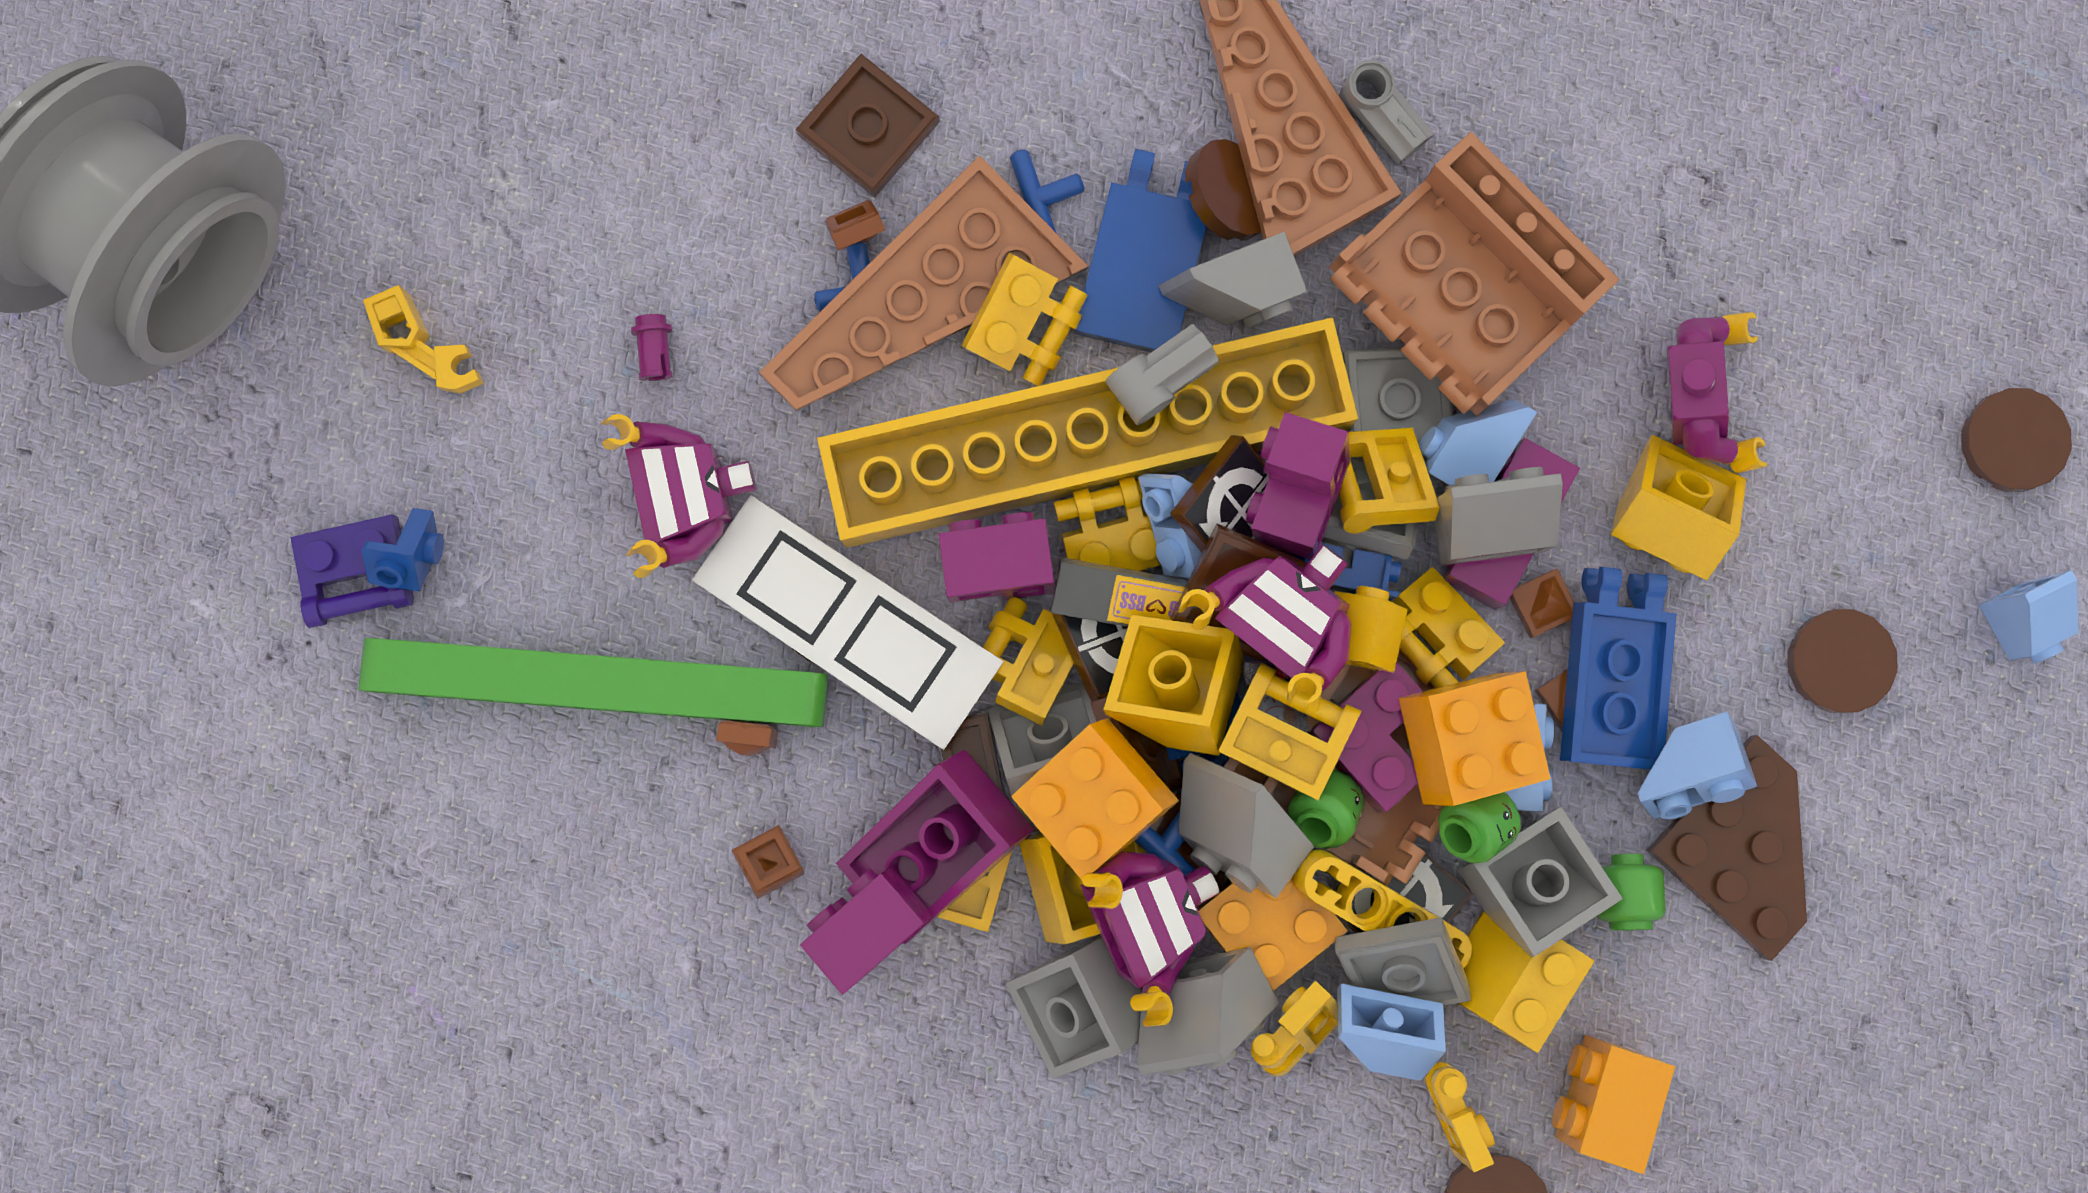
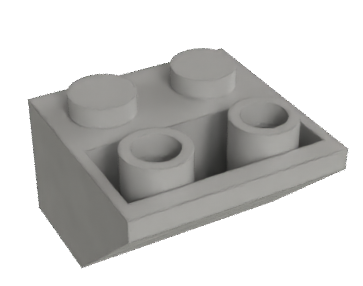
M1531 467L1509 472V478H1504L1497 482H1489L1488 474L1469 475L1455 479L1456 484L1445 487L1446 492L1437 498L1440 509L1434 523L1440 564L1449 565L1542 553L1558 546L1563 486L1561 473L1544 475L1542 467Z
M1251 947L1190 959L1186 962L1169 996L1173 1006V1015L1170 1022L1161 1026L1144 1027L1143 1021L1147 1010L1141 1011L1137 1067L1142 1075L1165 1071L1168 1076H1173L1184 1072L1190 1067L1206 1065L1208 1069L1218 1068L1235 1058L1237 1055L1235 1049L1246 1038L1258 1033L1264 1027L1263 1020L1279 1004Z

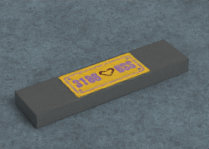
M1061 557L1051 603V613L1127 627L1131 614L1171 620L1170 617L1188 580Z

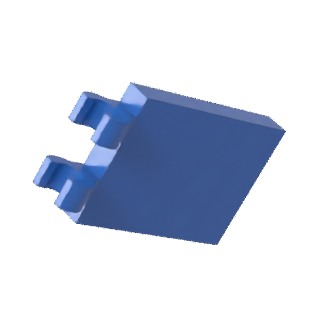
M1135 148L1127 185L1111 182L1084 293L1088 294L1079 311V314L1083 315L1078 327L1074 329V334L1151 353L1180 333L1186 311V306L1162 296L1159 285L1197 266L1206 226L1193 210L1189 195L1194 192L1191 187V180L1187 183L1185 181V170L1188 161L1185 160L1177 197L1147 191L1155 153Z
M1599 567V569L1584 568L1582 573V589L1587 597V602H1573L1560 761L1651 770L1666 745L1677 613L1663 612L1664 598L1668 588L1667 575L1645 573V575L1629 574L1627 593L1633 604V608L1617 606L1618 593L1622 583L1621 569Z

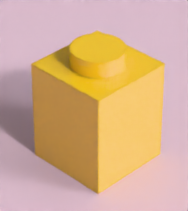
M1357 586L1356 594L1334 591V593L1350 605L1346 614L1352 626L1349 659L1345 665L1394 673L1408 609L1388 601L1390 593L1378 588Z

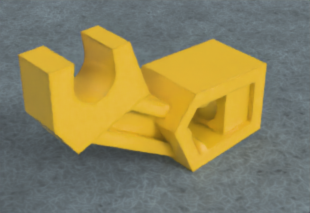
M394 286L363 300L378 346L389 353L397 354L435 379L436 387L442 391L461 394L484 384L480 373L475 369L464 375H458L457 373L459 362L473 357L467 346H434L433 350L426 345L429 334L410 294L401 286ZM407 321L406 326L411 330L407 339L403 337L398 339L392 338L389 328Z

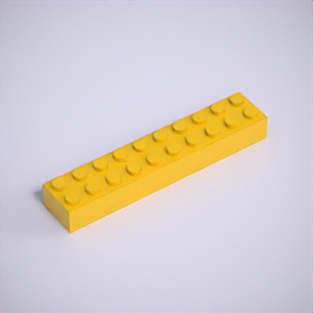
M1333 317L1212 345L1219 358V363L1196 379L1195 382L1190 383L1174 395L1175 399L1167 407L1140 425L1135 424L1105 382L1118 369L1114 368L818 437L817 441L840 541L846 548L948 525L957 521L974 519L1072 496V492L1085 488L1093 491L1118 485V480L1134 476L1136 481L1139 480V476L1145 473L1165 474L1208 464L1231 435L1244 436L1253 450L1259 452L1262 451L1269 428L1272 426L1279 429L1284 412L1349 431L1357 422L1358 415Z

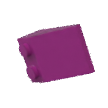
M964 749L937 764L837 861L836 865L852 883L871 868L877 875L889 867L896 871L933 915L932 918L903 942L905 945L1000 863L1034 829Z

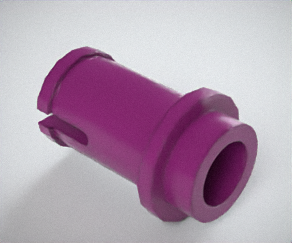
M646 314L635 317V326L631 327V334L637 336L639 380L641 381L648 379L649 381H660L673 377L670 368L667 335L672 332V325L667 324L666 315Z

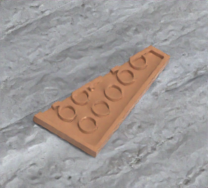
M1200 0L1263 240L1285 232L1293 255L1296 257L1395 202L1402 194L1279 2L1277 0Z
M979 155L759 371V375L795 411H798L970 327L1009 253L1058 278L1056 284L1086 270L1089 266Z

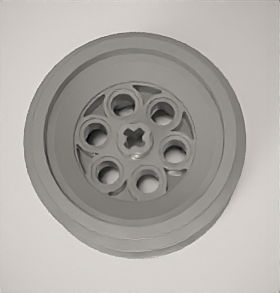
M107 56L79 59L49 72L22 91L0 112V312H30L50 306L69 297L64 318L63 338L66 355L71 365L80 374L94 383L104 386H118L144 379L168 365L176 364L195 355L219 337L244 310L261 285L275 254L279 237V221L285 198V174L277 153L261 140L246 134L221 135L201 142L183 152L186 132V109L182 93L176 82L165 72L150 63L140 60H120Z

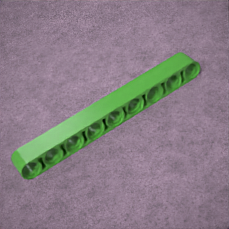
M364 638L358 691L824 727L828 675L791 670Z

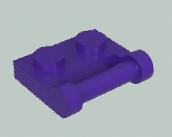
M391 514L290 537L302 596L300 604L301 613L308 628L326 625L330 618L393 605L396 609L413 605L414 595L412 590L391 589L379 586L324 598L322 586L366 577L361 551L365 542L373 541L396 545L401 534L399 518Z

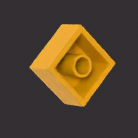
M1526 671L1493 673L1398 698L1423 805L1455 806L1551 779Z
M1108 718L1089 724L1011 796L1081 880L1084 874H1096L1106 862L1126 849L1179 801Z
M1294 875L1277 898L1257 888L1252 893H1247L1230 881L1219 889L1218 895L1196 906L1204 926L1225 952L1251 947L1272 991L1333 944L1335 937H1340L1348 931L1333 912L1312 901L1296 887Z
M1585 1035L1582 1045L1576 1044L1569 1058L1567 1072L1568 1075L1572 1076L1567 1096H1560L1554 1108L1552 1126L1557 1128L1555 1138L1580 1154L1644 1174L1676 1066L1649 1055Z

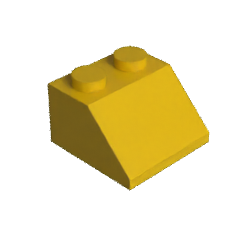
M1652 434L1618 503L1611 535L1620 539L1625 545L1634 550H1644L1667 561L1680 572L1692 573L1708 580L1739 536L1747 479L1708 460L1693 457L1686 450Z
M1131 614L1104 706L1105 714L1166 747L1219 756L1220 752L1218 750L1225 736L1242 672L1241 665L1244 664L1238 636L1226 628L1206 626L1202 630H1195L1192 628V623Z
M1042 833L1026 837L1019 845L1045 941L1069 944L1100 934L1080 887L1083 882ZM1135 841L1123 850L1125 852L1147 853Z
M1483 909L1467 934L1472 944V955L1469 963L1463 970L1470 984L1471 1001L1458 1004L1522 1046L1538 1053L1590 970L1594 960L1562 939L1535 957H1531Z

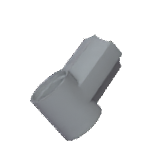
M1368 60L1358 64L1343 84L1339 97L1352 117L1364 124L1394 162L1399 165L1424 145L1434 133L1395 87L1394 75L1384 63ZM1356 83H1370L1377 91L1378 98L1367 99L1361 96L1356 89Z
M1191 324L1147 356L1140 354L1123 364L1105 382L1135 424L1140 425L1167 407L1175 399L1174 395L1190 383L1195 382L1196 379L1219 363V358L1203 332L1197 329L1194 324Z

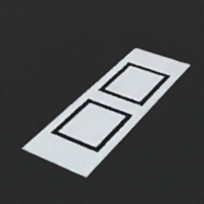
M752 495L747 499L692 579L702 588L943 750L1004 662Z

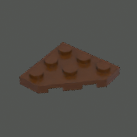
M1752 735L1743 744L1758 787L1745 790L1742 797L1730 802L1716 803L1710 801L1692 807L1690 813L1676 818L1646 851L1765 960L1772 961L1807 922L1797 770L1758 735Z

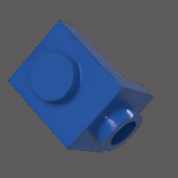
M412 508L396 545L373 541L365 542L361 551L367 580L370 584L391 589L399 588L421 591L431 565H437L440 562L444 548V538L441 533H437L433 511Z

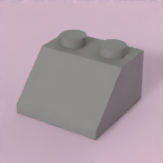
M1285 232L1192 267L1159 285L1162 296L1226 326L1243 319L1246 328L1293 310L1294 307L1290 299L1308 292Z
M1083 682L1062 687L1043 726L1001 705L988 709L1011 796L1089 724L1096 722L1091 700ZM1013 800L1015 808L1027 821H1029V817Z
M1192 753L1184 760L1179 835L1193 849L1190 858L1199 867H1207L1212 875H1216L1219 870L1225 872V875L1231 882L1247 893H1252L1257 888L1277 898L1314 848V845L1262 784Z
M1562 807L1542 815L1522 828L1517 839L1489 861L1476 864L1469 862L1458 869L1486 914L1531 957H1535L1623 899Z
M1102 936L1083 943L1005 983L1052 1079L1119 1055L1139 1042L1141 1011H1134L1131 1008L1130 1000L1135 994H1141L1142 988H1137L1117 973Z

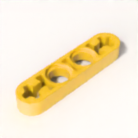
M1321 849L1311 850L1294 873L1296 887L1304 895L1365 932L1392 927L1399 915L1405 912H1413L1415 922L1440 918L1330 852ZM1319 869L1341 882L1337 892L1322 882L1314 880V873ZM1363 888H1372L1374 902L1370 909L1362 914H1354L1352 900L1356 893ZM1443 919L1464 969L1472 955L1470 939L1464 932Z

